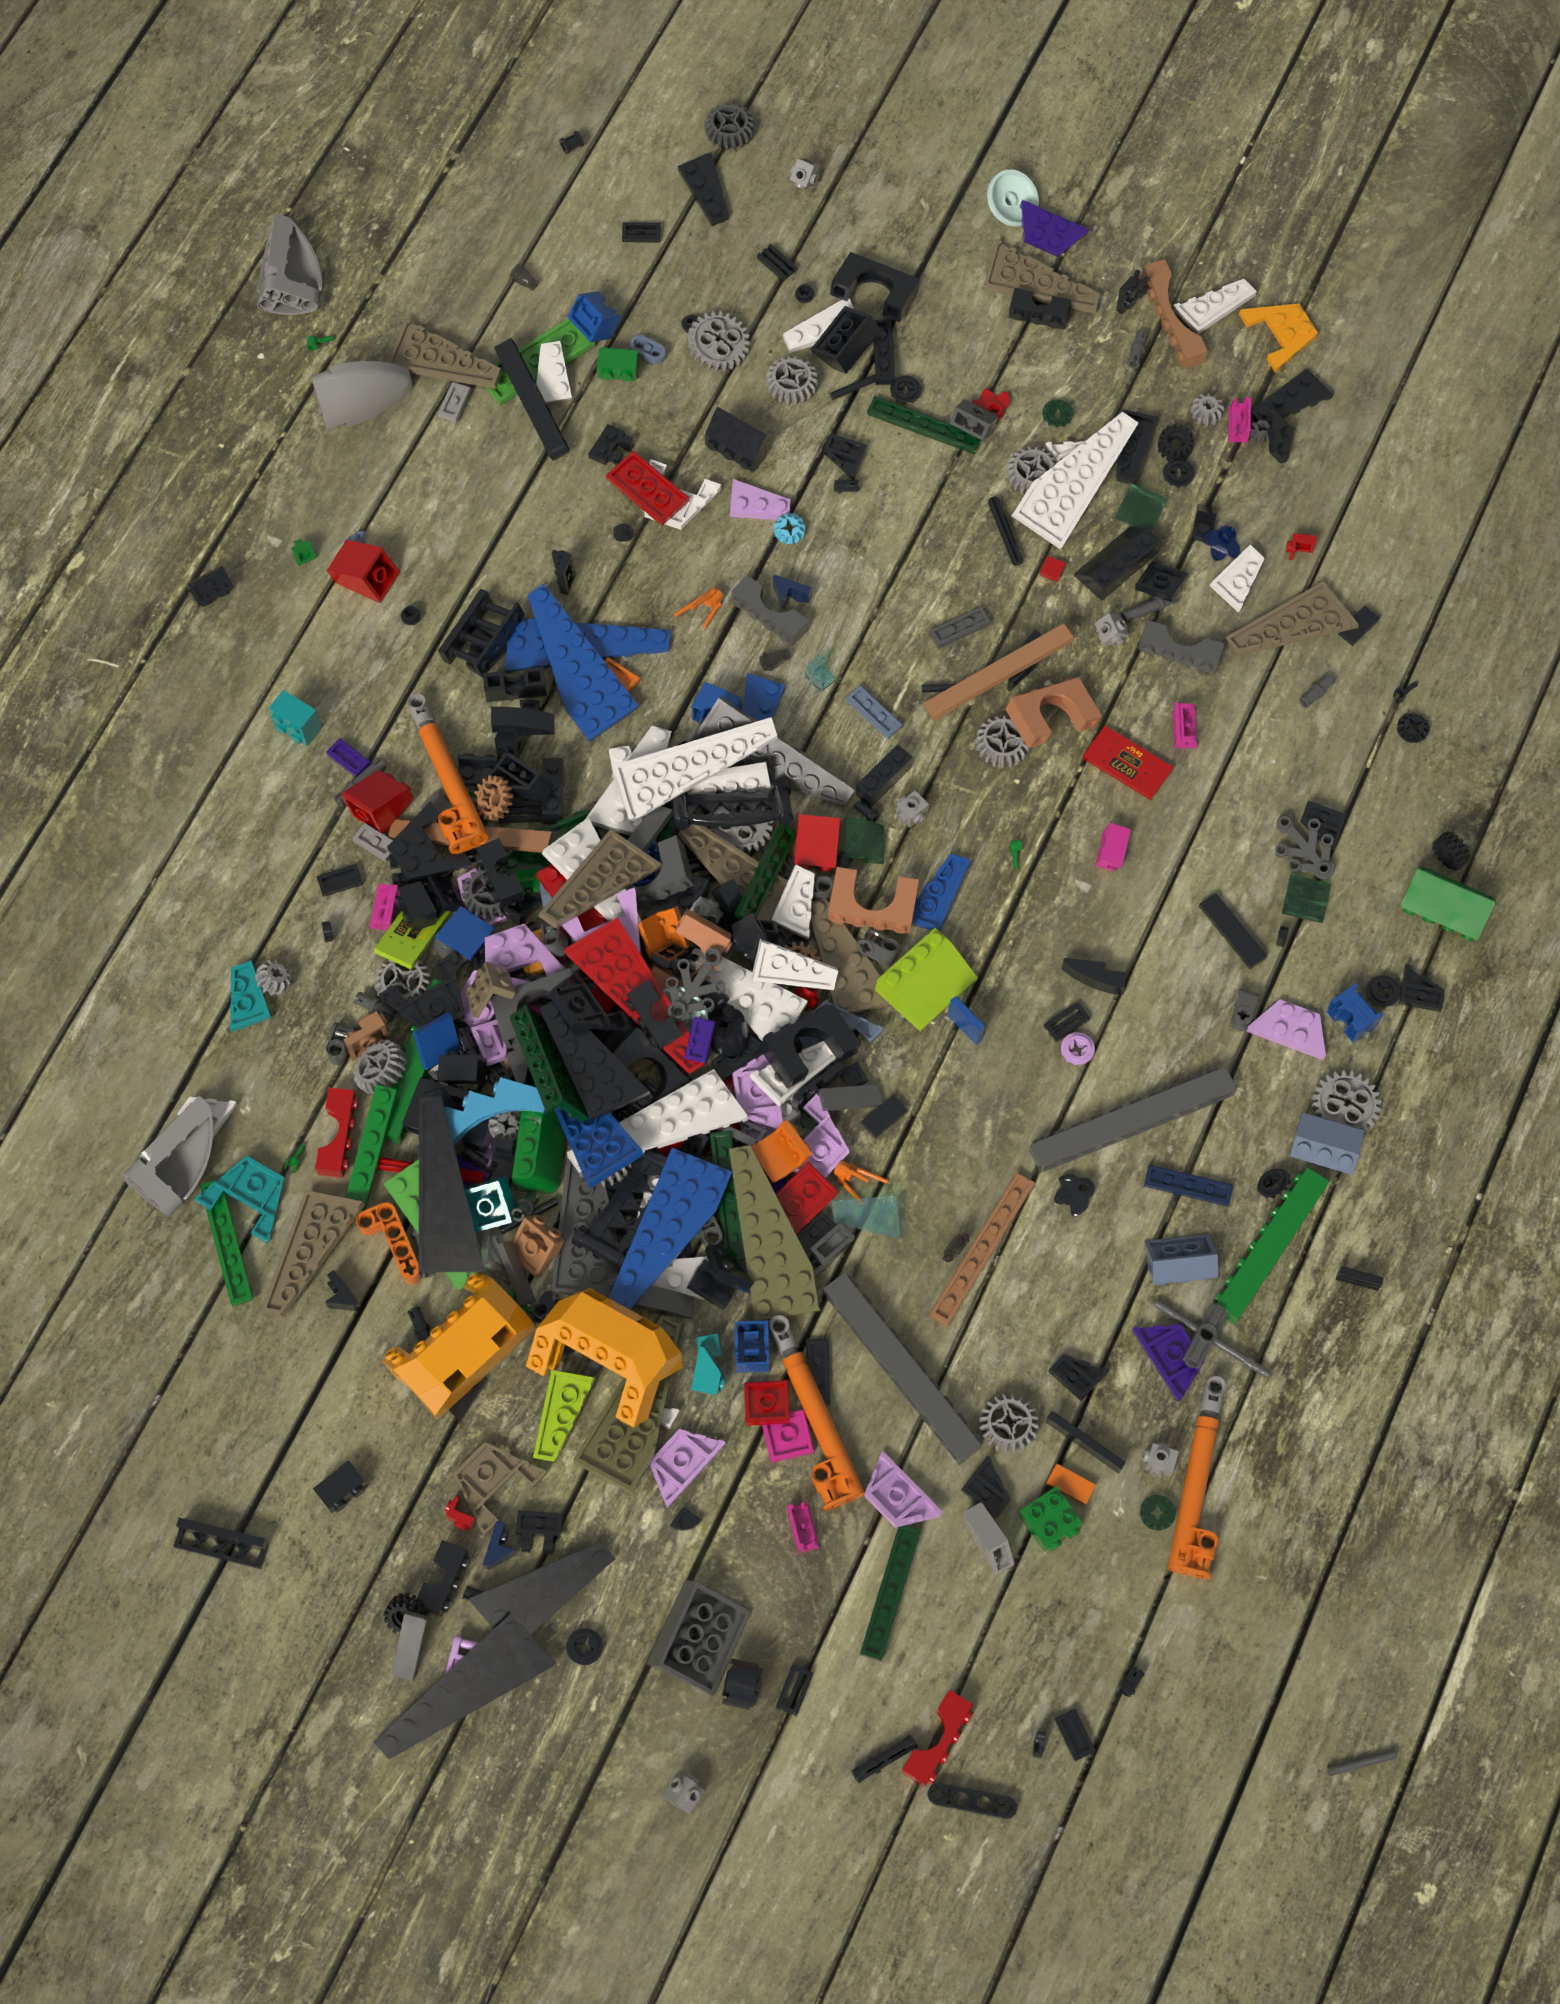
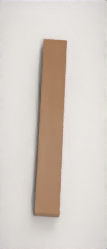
M1063 623L927 700L923 705L931 719L935 721L1074 642V637Z
M395 820L390 827L388 838L394 840L411 821ZM433 823L424 829L433 844L450 845L448 839L441 833L439 823ZM485 827L489 836L486 843L499 838L504 850L543 853V850L551 845L553 836L550 831Z
M1016 1172L930 1312L929 1316L947 1327L949 1326L1033 1189L1034 1181Z

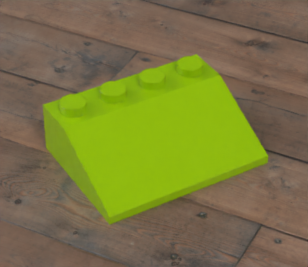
M934 928L877 979L875 991L921 1032L949 1006L952 998L955 996L959 997L978 980V977L951 941Z

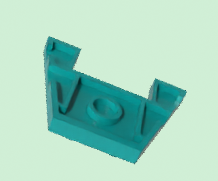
M246 1156L216 1182H213L205 1191L197 1195L194 1201L211 1211L222 1193L228 1194L262 1214L251 1231V1235L268 1244L284 1177Z

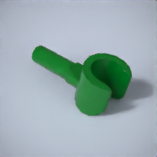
M311 335L307 339V349L315 351L318 349V344L333 341L334 338L333 336L317 338Z
M1017 839L1012 841L1009 846L1013 856L1014 869H1019L1017 852L1023 850L1021 840Z
M301 1144L294 1156L287 1158L285 1170L288 1166H293L292 1173L297 1172L299 1158L305 1149V1145Z
M510 1288L508 1295L519 1305L513 1288ZM527 1305L520 1306L528 1314L531 1313L532 1309Z

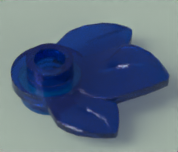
M1222 526L1219 530H1210L1203 538V543L1211 546V556L1215 561H1221L1227 555L1234 559L1239 556L1240 546L1236 541V531L1233 527Z

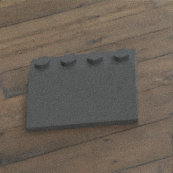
M685 1580L647 1665L714 1696L751 1611L696 1581Z

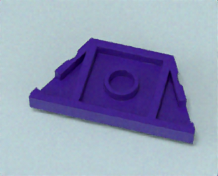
M1023 199L1020 203L1022 211L1021 223L1024 230L1023 242L1056 257H1059L1068 248H1071L1080 238L1085 237L1089 231L1085 227Z
M1181 1324L1158 1325L1148 1328L1134 1327L1132 1332L1176 1401L1179 1402L1200 1368L1187 1366L1182 1360L1191 1343V1339Z

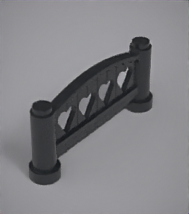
M783 779L773 781L770 785V791L688 795V791L669 801L672 804L675 826L679 830H686L690 824L712 827H739L779 820L782 825H789L794 818L789 797L791 794L790 784ZM764 804L772 811L757 812L756 809ZM743 805L751 812L736 813L735 811L739 806ZM723 806L731 813L716 814L714 812ZM702 807L710 814L695 815L694 813L698 808Z
M655 1148L645 1150L644 1155L636 1159V1163L592 1228L589 1229L581 1225L576 1230L571 1244L578 1248L583 1247L616 1267H622L626 1252L631 1246L647 1208V1205L644 1208L638 1206L633 1193L652 1194L654 1190L650 1189L644 1176L661 1175L668 1155ZM621 1211H639L640 1216L635 1218L633 1225H628ZM609 1228H627L628 1234L623 1236L621 1243H616Z

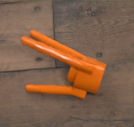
M711 587L702 596L677 611L674 616L677 617L688 609L693 610L702 603L707 607L713 606L714 608L703 624V628H706L716 611L722 606L720 601L723 599V594L718 588Z
M844 1160L838 1163L833 1173L838 1177L836 1181L843 1185L862 1207L865 1206V1203L845 1182L846 1180L850 1182L855 1176L865 1182H869V1179L863 1176L866 1175L886 1184L889 1183L888 1179L859 1168L850 1162L847 1163Z

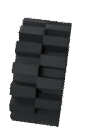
M1173 424L1172 428L1169 425L1166 427V430H1162L1158 441V452L1161 453L1162 458L1167 456V461L1170 459H1188V456L1192 454L1195 440L1192 437V431L1188 433L1189 428L1182 429L1183 425H1180L1178 428L1176 424ZM1172 439L1180 440L1183 442V446L1179 448L1172 447L1169 441Z
M1444 832L1432 843V848L1435 850V855L1439 856V861L1442 860V864L1444 866L1447 865L1449 869L1452 868L1453 871L1459 870L1471 858V852L1467 849V844H1464V840L1462 838L1459 839V836L1457 834L1454 835L1453 832Z
M399 1593L398 1596L395 1595L386 1607L383 1615L385 1616L384 1622H389L387 1625L389 1629L394 1628L393 1633L396 1634L397 1631H401L404 1616L400 1611L406 1612L408 1610L428 1616V1611H425L427 1608L426 1604L421 1605L423 1601L421 1599L417 1601L415 1599L416 1595L413 1594L412 1597H409V1593H405L404 1596L402 1593Z

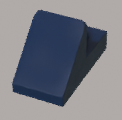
M774 574L773 589L783 609H785L790 597L797 602L809 604L812 587Z
M498 1521L495 1523L483 1562L485 1569L490 1570L517 1555L515 1549L501 1546L502 1543H506L509 1533L506 1530L505 1523Z

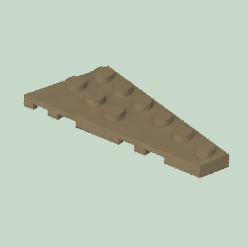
M996 239L983 290L1013 296L1015 288L1033 291V301L1049 304L1052 296L1071 299V309L1096 314L1100 293L1081 283L1077 284L1069 280L1068 276L1054 272L1053 268L1030 256L1018 253L1017 249L1009 248L1003 245L1002 241Z
M405 318L388 363L406 367L411 374L494 389L497 388L502 375L501 368L484 359L473 356L471 352L464 351L458 345L445 338L426 331L424 327L413 324L407 318Z
M1324 581L1228 635L1225 637L1224 642L1235 656L1356 629L1359 624Z
M690 824L686 830H680L678 836L722 885L734 879L743 896L760 862L704 826ZM780 875L777 876L757 916L758 920H771L787 884V880Z
M610 829L542 909L539 917L554 928H558L661 868L662 864Z
M824 898L811 901L810 924L821 962L838 969L834 990H829L832 1003L852 1014L862 1013L864 1010L871 1011L891 1006L875 991L877 979L880 975L867 956L859 952L856 940L844 923L836 924L828 920L830 905L828 900Z
M305 1190L261 1311L266 1314L285 1317L365 1206L362 1201Z

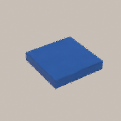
M460 906L437 933L436 938L471 961L485 944V937L491 936L495 928Z
M955 996L950 1000L948 1017L977 1045L982 1041L984 1024Z
M449 1013L443 1014L413 1032L422 1067L426 1070L439 1063V1055H447V1052H458L461 1050L452 1015Z

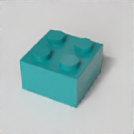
M282 690L268 708L274 728L281 734H288L298 744L302 743L308 746L322 729L316 709L285 690Z
M506 1175L464 1188L475 1232L514 1221L513 1217L516 1214L511 1216V1212L516 1206Z

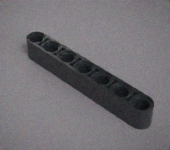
M509 338L495 346L494 349L552 461L569 453L570 449L513 339Z

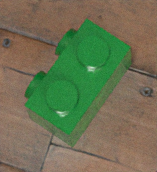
M599 347L597 361L598 378L636 381L639 363L638 350Z

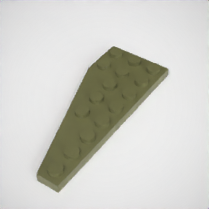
M752 1146L729 1149L747 1273L754 1282L750 1287L754 1320L763 1321L772 1319L777 1315L787 1317L820 1311L814 1267L800 1243Z

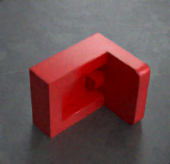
M1293 533L1291 541H1287L1286 553H1289V560H1293L1295 551L1313 553L1317 536L1307 533Z
M455 1495L453 1501L449 1500L445 1508L447 1519L453 1522V1526L460 1530L466 1531L467 1528L473 1530L476 1524L475 1518L458 1511L461 1499Z

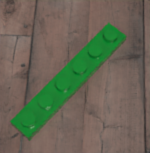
M380 1085L375 1086L345 1197L362 1201L365 1206L360 1212L367 1208L398 1093L396 1089Z
M217 1180L201 1184V1192L205 1191ZM223 1192L213 1209L210 1211L206 1208L230 1303L233 1307L253 1301V1296L226 1194Z

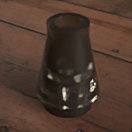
M517 264L510 273L513 282L529 288L531 291L535 290L539 284V281L532 276L524 265Z
M787 648L764 652L759 657L760 665L764 671H772L785 661L791 659Z

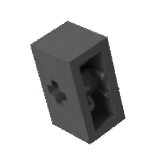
M963 400L955 407L949 424L984 441L993 433L998 416L967 400Z

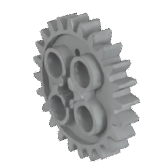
M712 311L710 317L706 313H704L703 319L698 317L697 322L693 321L692 328L689 329L687 341H689L687 347L691 349L690 355H696L694 361L701 360L700 366L708 364V370L714 366L716 372L719 367L725 372L727 366L731 370L734 364L739 366L740 360L744 361L745 355L748 354L750 345L748 341L749 334H745L747 328H741L743 322L736 323V316L730 319L729 313L725 317L722 316V311L719 312L718 316Z
M743 805L738 807L741 810L738 813L751 812ZM760 805L756 809L757 812L769 810L765 805ZM721 806L714 813L728 814L731 812ZM774 821L731 827L728 830L707 826V828H710V831L744 852L746 850L750 855L752 848L758 852V845L765 846V840H770L769 833H773L772 825H774ZM748 834L749 837L741 838L740 835Z
M1342 1070L1340 1076L1335 1071L1332 1078L1326 1075L1325 1082L1320 1080L1319 1087H1315V1095L1311 1098L1314 1103H1312L1311 1108L1317 1109L1313 1114L1315 1116L1363 1129L1364 1134H1366L1368 1127L1372 1129L1375 1125L1374 1122H1377L1379 1116L1376 1114H1380L1382 1110L1378 1107L1382 1101L1376 1100V1098H1378L1380 1093L1373 1092L1375 1085H1367L1369 1078L1364 1081L1361 1080L1362 1074H1359L1356 1078L1353 1071H1351L1349 1076H1346L1344 1070ZM1336 1088L1344 1089L1345 1094L1338 1093ZM1356 1097L1363 1098L1365 1103H1359ZM1345 1102L1349 1104L1348 1107L1344 1106ZM1327 1106H1334L1337 1111L1332 1112ZM1347 1115H1353L1357 1121H1350Z

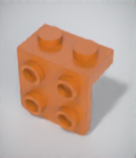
M678 906L655 912L638 923L639 934L643 938L646 953L650 958L654 951L669 942L684 948L691 946L690 940L675 932L676 926L682 918Z
M788 1120L780 1123L774 1133L752 1146L766 1176L772 1183H776L806 1164L812 1155L808 1143L801 1139L797 1128L790 1124Z

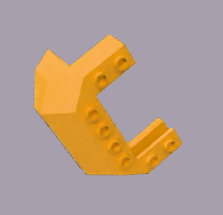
M481 1272L469 1276L467 1283L463 1286L475 1295L467 1297L461 1308L452 1311L441 1326L438 1325L432 1329L430 1336L425 1341L418 1342L414 1346L412 1353L409 1354L397 1346L390 1349L382 1360L383 1364L397 1380L410 1388L437 1420L535 1330L534 1323L521 1307L491 1277Z
M591 1288L576 1292L558 1301L537 1327L526 1367L545 1376L548 1368L551 1370L559 1368L564 1347L567 1345L621 1375L627 1380L616 1418L632 1427L648 1419L659 1381L683 1368L682 1353L662 1327Z

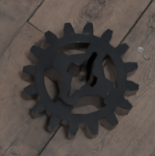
M646 1077L644 1081H640L650 1091L649 1095L619 1109L624 1117L628 1118L648 1107L654 1099L655 1095L653 1093L658 1085L652 1078Z

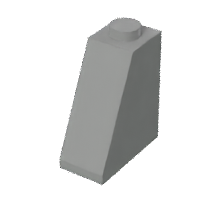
M982 1502L964 1511L962 1515L965 1525L994 1575L996 1576L1015 1565L1007 1538Z

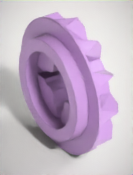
M1083 1033L1069 1034L1061 1043V1055L1065 1058L1066 1062H1070L1074 1066L1084 1065L1091 1061L1095 1052L1093 1041ZM1074 1044H1076L1078 1048H1084L1081 1050L1080 1056L1077 1052L1072 1051L1074 1050Z

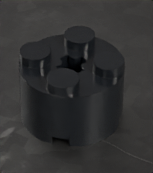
M726 1005L708 1014V1020L716 1022L710 1046L715 1054L720 1055L719 1053H722L726 1056H733L742 1052L747 1047L751 1033L741 1011L734 1008L733 1005Z
M731 1658L729 1664L733 1666H731V1670H727L722 1696H726V1699L724 1698L721 1704L749 1710L750 1707L757 1703L759 1692L755 1691L756 1684L761 1682L763 1668H759V1664Z

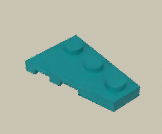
M252 961L231 967V1032L271 1019L262 989L257 987L258 981L255 980L256 972Z

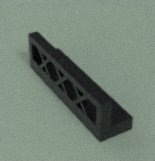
M178 1518L176 1527L179 1530L174 1548L261 1569L269 1544L266 1539ZM184 1532L192 1533L197 1540L188 1546L181 1544ZM209 1538L215 1539L218 1545L211 1551L205 1550L201 1544ZM231 1543L236 1544L240 1552L233 1556H227L223 1548ZM251 1549L260 1550L257 1563L248 1561L244 1553Z

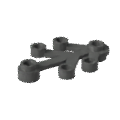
M1288 815L1280 816L1277 819L1278 830L1282 833H1288L1301 849L1288 848L1284 844H1278L1275 848L1276 855L1280 858L1285 856L1309 858L1313 863L1301 864L1297 859H1292L1288 863L1289 871L1292 873H1314L1321 880L1331 878L1335 871L1333 863L1329 861L1331 846L1334 843L1333 836L1330 834L1322 836L1321 844L1323 850L1320 859L1315 853L1317 835L1321 828L1320 821L1318 819H1311L1308 822V829L1310 831L1307 843L1293 827V819ZM1287 820L1289 824L1283 826L1281 822ZM1312 823H1317L1318 827L1311 828L1310 825ZM1325 838L1331 839V842L1329 844H1326L1323 841ZM1284 848L1285 852L1283 854L1278 853V849ZM1293 863L1298 864L1297 869H1292L1290 866ZM1322 866H1326L1328 870L1326 872H1322L1320 868Z
M709 948L705 951L703 956L705 963L693 982L690 976L691 964L687 959L678 961L677 967L681 972L685 994L681 1000L677 990L679 988L677 978L669 977L666 980V986L670 991L672 1001L668 1008L669 1018L672 1017L674 1022L680 1023L685 1021L690 1013L702 1010L711 1012L715 1008V1003L711 998H705L699 1003L689 1004L692 998L714 992L723 994L726 991V984L722 980L701 986L712 967L719 965L722 960V956L717 949ZM711 956H717L716 961H710ZM682 963L688 964L686 969L680 968ZM671 981H676L674 987L669 986ZM718 984H723L721 990H716ZM706 1002L712 1003L710 1008H705ZM682 1009L681 1015H675L676 1010Z

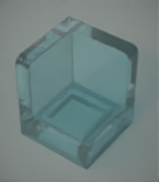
M818 656L805 667V677L820 692H823L835 682V677L825 668V660L821 656Z

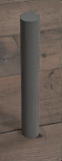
M1394 1750L1330 1766L1327 1767L1329 1776H1334L1396 1759V1753Z

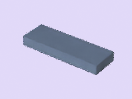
M861 685L846 697V701L887 740L902 728L903 724Z

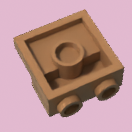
M376 1011L364 1015L358 1022L361 1030L353 1031L343 1039L353 1061L361 1057L362 1051H366L367 1046H372L374 1041L379 1042L381 1039L390 1040L388 1022L382 1013L378 1014Z
M540 1215L524 1217L512 1240L522 1266L536 1278L542 1276L549 1261L557 1257L565 1242L560 1237L561 1232L556 1228L548 1227L545 1224L546 1219Z

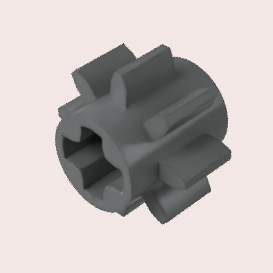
M1259 419L1256 424L1252 422L1249 436L1253 438V443L1256 442L1263 445L1266 440L1269 441L1267 431L1270 428L1269 421L1266 422Z

